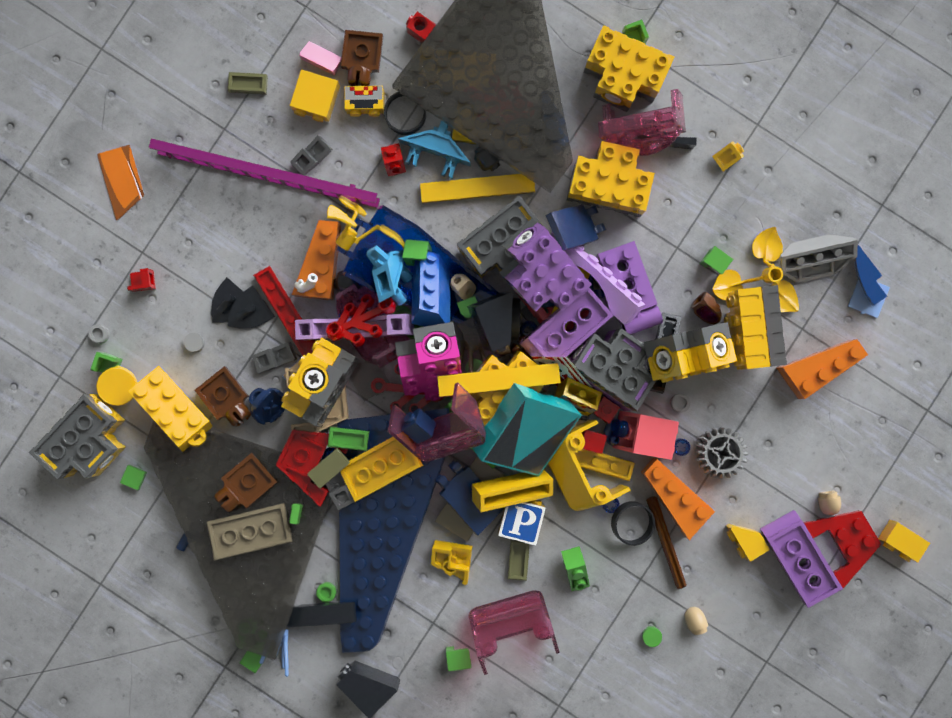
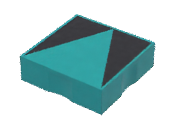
M513 383L499 404L496 413L485 425L471 447L482 462L539 476L582 415L570 401L552 395H544L534 389Z

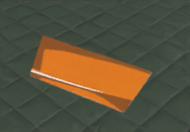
M130 145L97 154L116 220H119L144 196Z

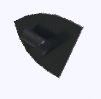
M228 277L220 284L214 294L211 306L212 323L228 322L233 303L244 292Z
M252 285L238 296L233 303L228 317V326L238 329H250L268 322L275 316Z

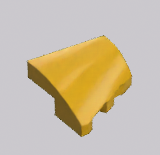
M435 540L432 547L431 565L444 570L449 576L454 575L462 580V584L467 585L473 546Z

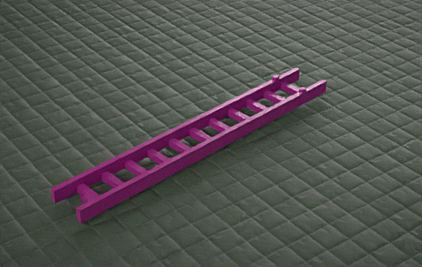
M152 138L150 140L149 148L158 150V155L168 157L169 159L182 160L334 198L343 196L354 203L375 208L379 207L380 198H377L378 193L355 188L356 185L354 184L345 186Z

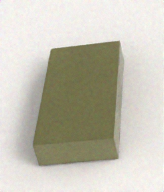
M229 72L228 92L267 95L268 76L267 74Z
M337 448L307 474L321 488L350 462Z
M510 540L508 579L527 581L530 544Z

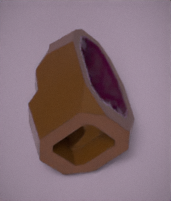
M707 292L698 295L691 306L695 315L706 323L718 324L721 321L722 312L715 298Z

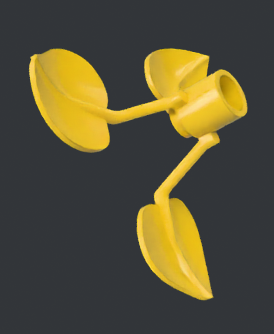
M338 197L342 204L353 210L352 218H349L346 213L333 205L328 207L327 218L336 219L346 224L345 229L336 240V244L342 249L349 251L353 243L358 244L360 240L375 230H380L393 238L404 249L405 242L401 236L383 224L381 226H374L357 238L358 233L351 227H357L354 221L358 214L365 217L367 213L361 206L348 198Z
M776 227L762 231L752 243L754 257L758 259L763 258V263L769 268L764 269L760 277L741 281L738 272L725 270L723 274L717 276L712 290L715 296L726 301L728 293L744 289L742 284L763 280L766 283H772L771 286L778 285L781 312L799 311L798 297L793 285L786 280H781L783 277L781 268L774 267V264L768 262L776 261L783 252V244Z

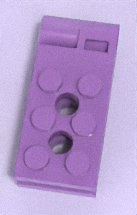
M635 241L597 254L598 263L602 267L608 268L613 273L612 276L617 280L623 282L625 280L630 281L632 288L628 290L639 295L642 299L641 301L645 304L632 322L624 325L619 320L621 328L631 335L662 324L663 318L657 306L655 295ZM617 263H623L625 271H620L617 268Z
M588 288L563 312L560 309L554 311L519 344L531 357H567L614 315L596 294ZM583 308L589 310V314L585 318L580 317V311ZM568 321H573V329L566 331L565 324Z
M795 510L760 528L761 533L797 594L808 608L843 589ZM806 558V563L799 566L800 560ZM816 575L815 581L809 583V579Z

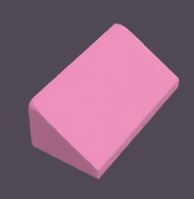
M308 42L299 54L302 60L334 76L342 60V57L311 42Z

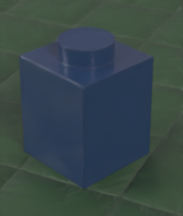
M419 408L406 414L403 419L402 431L412 440L419 444L433 436L436 422Z

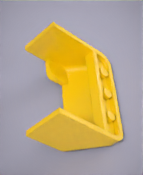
M589 419L573 427L548 463L568 506L575 511L604 505L631 491L628 486L622 484L610 490L603 485L591 488L575 456V453L582 450L585 445V439L581 432L597 425V420Z

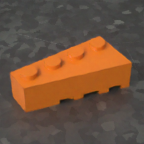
M318 221L297 282L299 279H302L305 283L308 275L311 273L316 274L318 279L315 287L304 293L298 292L294 287L293 296L323 300L334 299V279L336 278L339 250L336 240L340 236L341 231L339 222Z
M853 339L792 361L787 365L779 366L776 369L797 399H806L868 356V353L858 339Z
M652 458L642 469L641 473L681 530L683 536L690 540L715 511L658 459Z

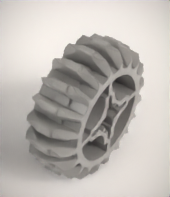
M720 427L719 432L717 428H712V434L706 431L707 438L700 436L703 443L696 444V446L701 447L700 450H695L696 454L701 455L696 458V461H703L699 467L701 469L706 467L704 473L709 474L711 472V477L713 478L717 474L719 479H723L724 474L727 478H731V472L737 475L738 471L736 468L742 470L743 466L740 463L747 462L746 459H743V455H748V452L743 451V449L747 448V445L741 444L744 438H737L739 433H732L731 428L725 431L724 427ZM723 437V440L717 446H710L712 441ZM729 440L735 447V454L731 453L729 449ZM714 450H723L729 456L719 455L718 452H715ZM707 451L711 452L714 456V466L708 459ZM725 460H733L729 466L720 468Z

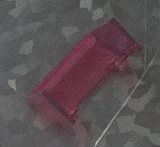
M459 383L454 385L451 407L453 412L434 418L433 420L436 424L433 436L419 444L402 431L403 419L406 414L396 405L392 406L388 432L419 460L433 461L480 446L486 440V431L477 401Z
M532 590L475 607L469 612V621L477 657L484 675L488 674L485 658L496 653L498 648L497 640L533 630L535 637L539 640L552 638L556 654L560 653L544 597L540 591Z

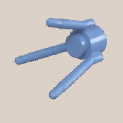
M273 629V634H268L259 663L263 664L270 644L274 641L273 645L281 646L282 669L285 670V676L288 677V630Z

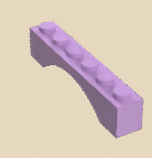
M583 246L566 250L565 252L571 258L573 264L590 273L599 283L608 301L610 312L624 325L632 322L645 306L641 301V297L634 292L631 293L623 281L612 276L613 273L608 268L602 267L595 256L588 255L584 251L585 248Z
M409 314L382 315L365 322L371 325H379L383 331L380 337L414 335V324L411 323V315ZM339 319L295 320L296 340H320L321 337L329 339L326 328L331 322H337ZM356 328L348 330V332L353 334L361 333L364 338L372 337L370 333Z

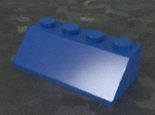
M428 251L425 261L415 260L413 266L411 323L424 327L450 322V270L440 254Z

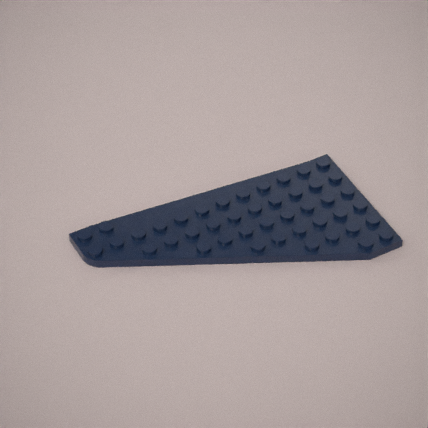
M449 408L424 411L436 422L433 436L419 444L410 438L423 464L422 467L339 510L340 602H355L357 622L340 624L342 653L370 651L379 644L437 483L434 479L441 472L452 441ZM408 413L345 419L337 423V427L369 431L368 451L402 432L403 419ZM348 449L347 453H343V455L348 460H351L366 451Z

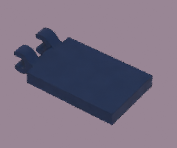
M581 204L545 215L555 239L563 251L592 243L599 239L597 235L600 232L606 231L604 223L594 226L591 219L592 215L599 213L596 206L585 209L584 205Z
M453 460L448 467L456 475L448 481L444 475L439 474L434 480L442 488L439 492L442 498L474 534L478 536L505 508L480 512L472 501V484L482 481L468 466L463 468L458 461L455 462Z

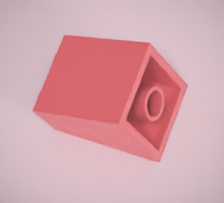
M619 411V423L616 426L619 443L613 445V448L672 460L679 422Z

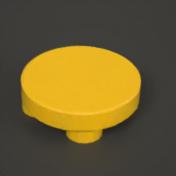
M121 366L111 367L99 376L96 385L97 393L104 402L110 405H124L133 399L128 390L138 382L134 374L128 369Z

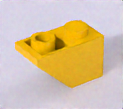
M732 524L726 525L729 530L726 533L732 542H736L738 546L736 550L742 559L745 558L751 562L770 550L761 533Z

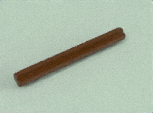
M649 497L646 501L654 515L655 527L677 589H682L687 584L657 497Z

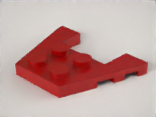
M293 429L276 466L321 507L329 490L324 487L319 488L315 483L311 482L312 479L307 473L320 463L328 446L329 433ZM338 448L341 452L345 454L348 451V449Z
M860 510L803 522L812 538L828 530L847 563L834 570L833 573L842 588L850 582L882 545Z

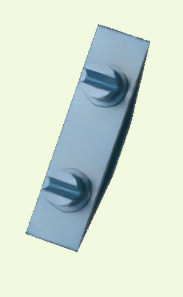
M442 118L439 127L434 126L433 130L398 138L399 143L410 147L405 161L407 165L410 164L413 158V167H416L421 151H425L446 159L441 173L443 177H445L450 169L449 179H453L455 168L459 163L471 167V162L450 137L451 132L447 131L449 126V120Z
M376 245L367 251L366 255L373 264L372 274L379 303L392 297L396 304L400 306L407 300V296L398 288L399 278L404 283L413 278V273L404 265L402 258L404 250L392 251L386 254Z

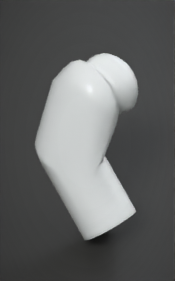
M311 273L308 275L305 283L302 279H299L298 282L294 283V287L298 292L304 293L315 287L318 277L316 274Z

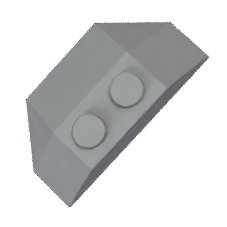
M824 235L793 242L780 255L783 275L797 283L835 275L851 260L857 258L858 240L851 237Z

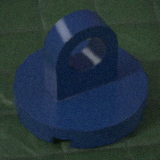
M257 388L253 390L249 396V402L252 404L251 416L262 425H265L267 422L272 423L276 421L285 410V408L281 407L284 393L277 388H269L267 390Z

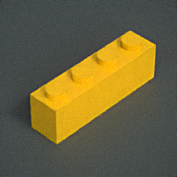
M545 469L539 476L523 472L472 484V501L480 512L553 496V478Z

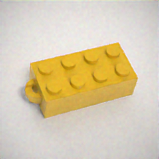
M160 366L156 367L128 390L132 397L182 452L189 446L199 447L205 442L207 438L206 432L213 425Z

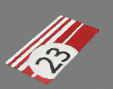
M532 356V359L538 365L559 363L560 382L571 378L592 388L568 357Z

